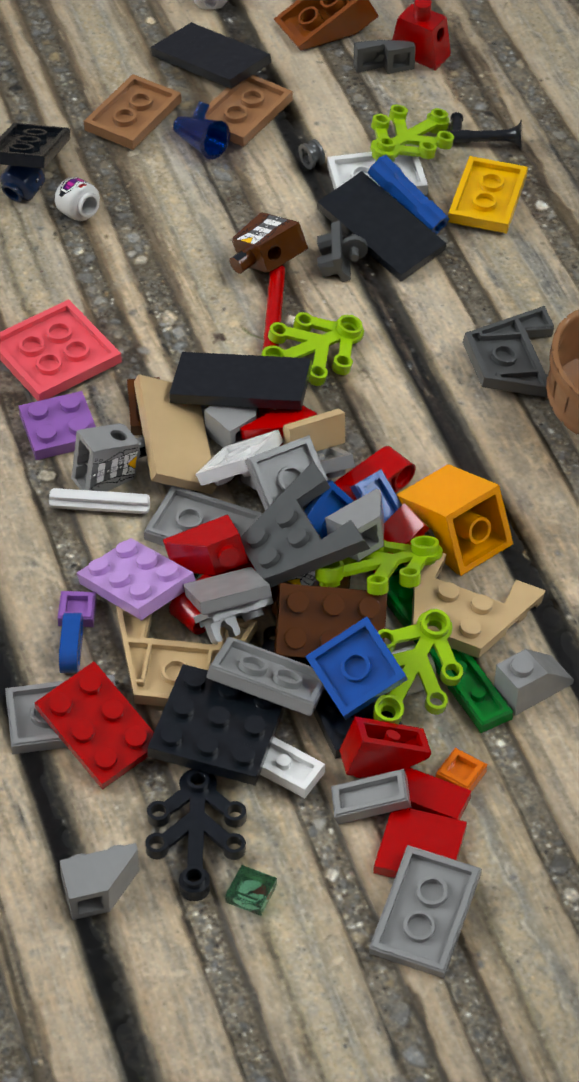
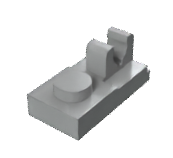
M270 597L269 599L208 615L199 614L194 617L196 624H200L201 628L205 626L210 642L215 644L223 641L220 634L221 627L227 629L229 637H235L240 634L236 617L242 615L245 622L264 615L262 608L274 602L272 597Z

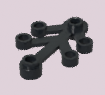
M190 769L180 778V790L164 802L154 801L147 807V819L152 826L163 827L169 823L172 814L190 802L189 813L163 834H150L145 840L146 854L150 858L162 859L168 854L169 849L188 834L187 868L179 876V890L185 899L200 901L207 897L210 892V876L203 869L204 834L223 849V854L228 859L238 860L246 852L245 838L238 833L229 834L205 813V803H208L222 814L224 822L229 827H241L245 824L247 817L246 807L243 803L238 801L230 802L216 790L217 780L213 774ZM159 811L165 813L164 815L159 817L153 815L155 812ZM232 812H238L241 815L238 817H232L229 814ZM157 843L163 845L159 849H154L151 847L153 844ZM238 844L240 847L238 849H230L228 846ZM192 878H198V879H200V880L197 881V882H191V881H189V879H192Z

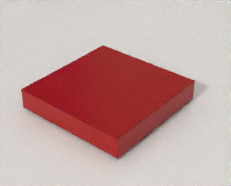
M412 808L390 812L374 863L373 873L395 878L407 845L457 861L465 836L467 822Z

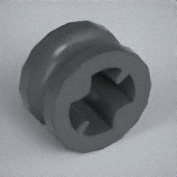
M316 139L310 140L308 144L303 143L299 145V156L307 169L310 170L315 168L316 165L325 163L323 147Z

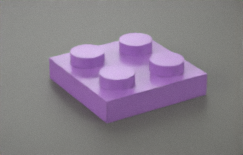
M82 391L18 406L19 415L36 460L73 452L75 450L77 430L96 427Z

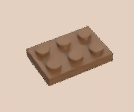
M132 74L84 120V130L134 150L181 103V93Z
M252 75L232 89L227 87L195 116V126L244 147L293 101V91Z

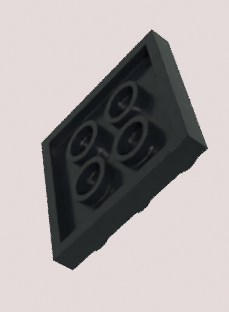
M183 664L148 745L147 757L256 786L285 707L206 678L208 670Z

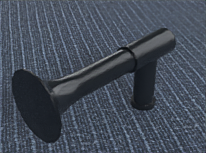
M455 112L450 117V130H441L448 131L454 135L453 143L505 141L518 145L522 151V120H520L517 126L505 130H461L463 115Z

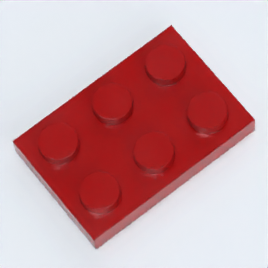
M95 661L35 702V709L102 790L147 758L148 745L154 731Z

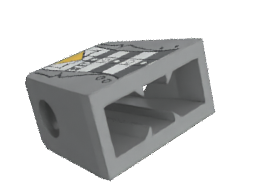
M121 423L77 430L71 479L80 490L106 492L133 480L136 476L138 459L147 456L143 436L135 438L130 430Z

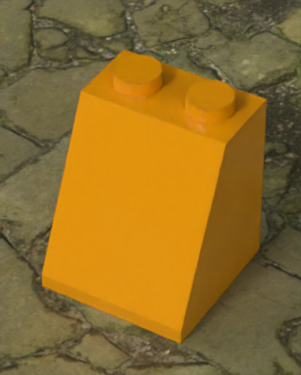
M447 464L396 494L402 505L403 503L408 505L431 528L435 537L439 540L443 553L447 554L445 564L460 576L513 545L500 486L496 483Z

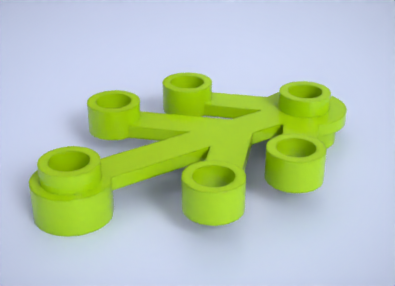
M392 105L389 117L384 114H375L371 123V128L375 130L376 140H373L370 146L373 159L377 161L383 155H387L393 162L399 155L433 159L437 147L445 150L451 149L454 135L448 131H441L448 130L450 118L447 111L440 108L432 109L427 114L425 121L408 130L405 122L408 109L405 106ZM390 120L393 121L396 134L393 138H390L387 132ZM427 132L437 134L436 137L422 135L426 134ZM406 144H408V145H419V147L405 146V145H406Z
M300 312L295 316L293 328L287 327L280 322L273 323L270 326L268 338L275 344H283L287 339L301 342V344L286 350L274 345L267 346L263 349L261 356L302 358L315 352L308 382L314 386H321L325 383L328 370L325 367L329 346L340 342L339 353L334 357L332 370L338 375L350 373L353 360L350 357L352 344L362 340L364 335L363 324L359 318L353 315H343L334 322ZM313 328L327 333L321 335L310 331Z
M432 536L415 537L411 540V545L384 540L383 547L364 557L359 562L348 557L315 570V579L319 581V585L322 587H338L343 577L376 570L374 575H370L367 578V592L372 595H384L389 591V578L399 564L409 562L407 567L399 570V584L407 588L417 587L421 584V570L423 567L432 565L435 561L439 560L443 555V549L439 545V540Z
M431 609L422 613L417 620V624L395 630L381 629L378 631L381 638H387L391 641V644L386 645L390 652L394 651L398 643L419 640L414 649L392 654L400 667L403 668L408 680L391 690L390 694L382 695L376 700L373 709L374 720L400 723L404 713V704L402 702L417 674L427 695L424 702L425 709L434 715H439L445 711L448 696L441 690L428 658L432 646H434L442 664L440 679L444 684L448 686L457 685L461 681L463 667L460 663L456 662L449 645L448 638L451 636L453 626L448 615L442 610ZM435 626L439 631H432L428 627ZM446 670H454L457 676L451 677L447 675ZM437 698L442 702V705H434L430 700ZM389 711L393 714L394 717H385L381 714V712Z

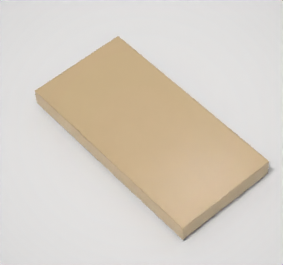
M138 374L134 381L151 481L212 494L217 488L215 483L201 486L196 476V473L211 460L201 405L170 403L169 393L173 382Z

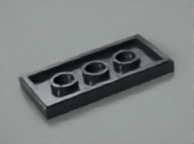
M192 22L151 47L152 56L231 89L272 63L270 53Z
M14 122L0 136V164L44 169L70 140L71 129Z
M363 171L317 201V209L332 222L340 221L342 231L348 236L356 234L364 238L368 245L367 253L400 282L446 250V242Z
M182 352L169 393L170 403L302 410L312 369L311 358Z

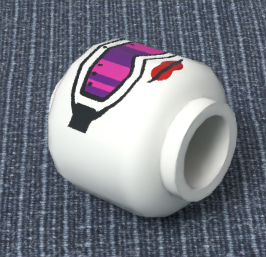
M69 177L62 181L56 190L55 205L57 209L73 220L85 221L92 217L99 208L100 196L98 190L94 185L81 178Z

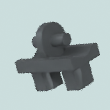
M340 221L331 223V233L317 236L318 249L322 255L317 257L322 276L328 277L338 274L342 282L351 280L350 260L353 262L358 261L367 254V241L356 234H351L349 237L343 236Z

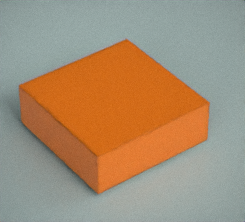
M454 748L436 772V777L473 791L487 772V764Z

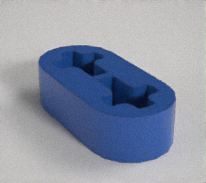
M82 613L63 614L59 648L60 673H77L80 671L83 641Z

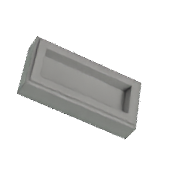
M404 769L331 786L334 818L338 824L411 807L408 780Z

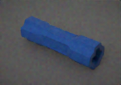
M387 155L381 156L371 165L368 170L370 177L436 235L447 225L449 221L448 216L432 200H429Z

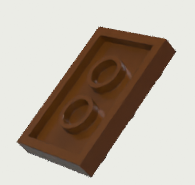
M280 583L278 585L274 653L287 658L306 659V655L365 617L369 618L377 632L385 629L387 593L384 595H372L367 590Z

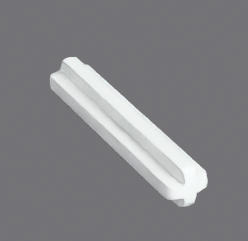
M53 488L49 494V505L51 508L147 514L150 509V496L137 493Z

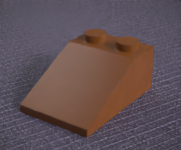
M297 0L275 17L274 20L299 50L302 51L357 34L379 17L369 0Z

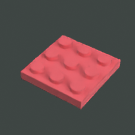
M69 299L0 332V361L37 401L49 399L122 363L120 351Z

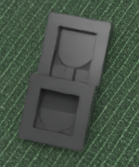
M399 40L354 43L353 66L357 73L384 68L387 74L412 70L415 68L416 46L413 42Z

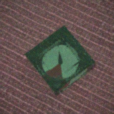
M241 865L225 895V901L261 916L277 886V878Z

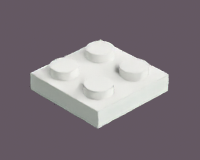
M279 429L223 447L196 473L200 485L203 486L214 482L216 486L232 480L235 475L251 476L245 460L279 447L284 442Z

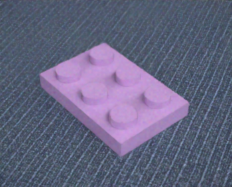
M132 538L119 543L116 548L102 557L94 559L88 566L77 572L81 585L96 592L99 596L140 620L145 619L184 593L183 584L196 581L192 571Z

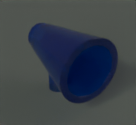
M199 101L193 117H177L173 123V130L205 158L213 160L220 157L227 149L230 141V129L223 121L204 119L210 105Z

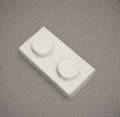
M274 737L260 775L306 798L324 775L325 763Z

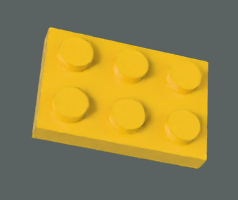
M469 156L448 212V222L494 232L508 233L527 178L528 167Z

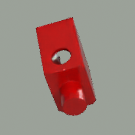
M415 0L414 4H411L399 15L392 40L413 42L416 46L415 62L437 70L451 55L447 18L431 10V0Z

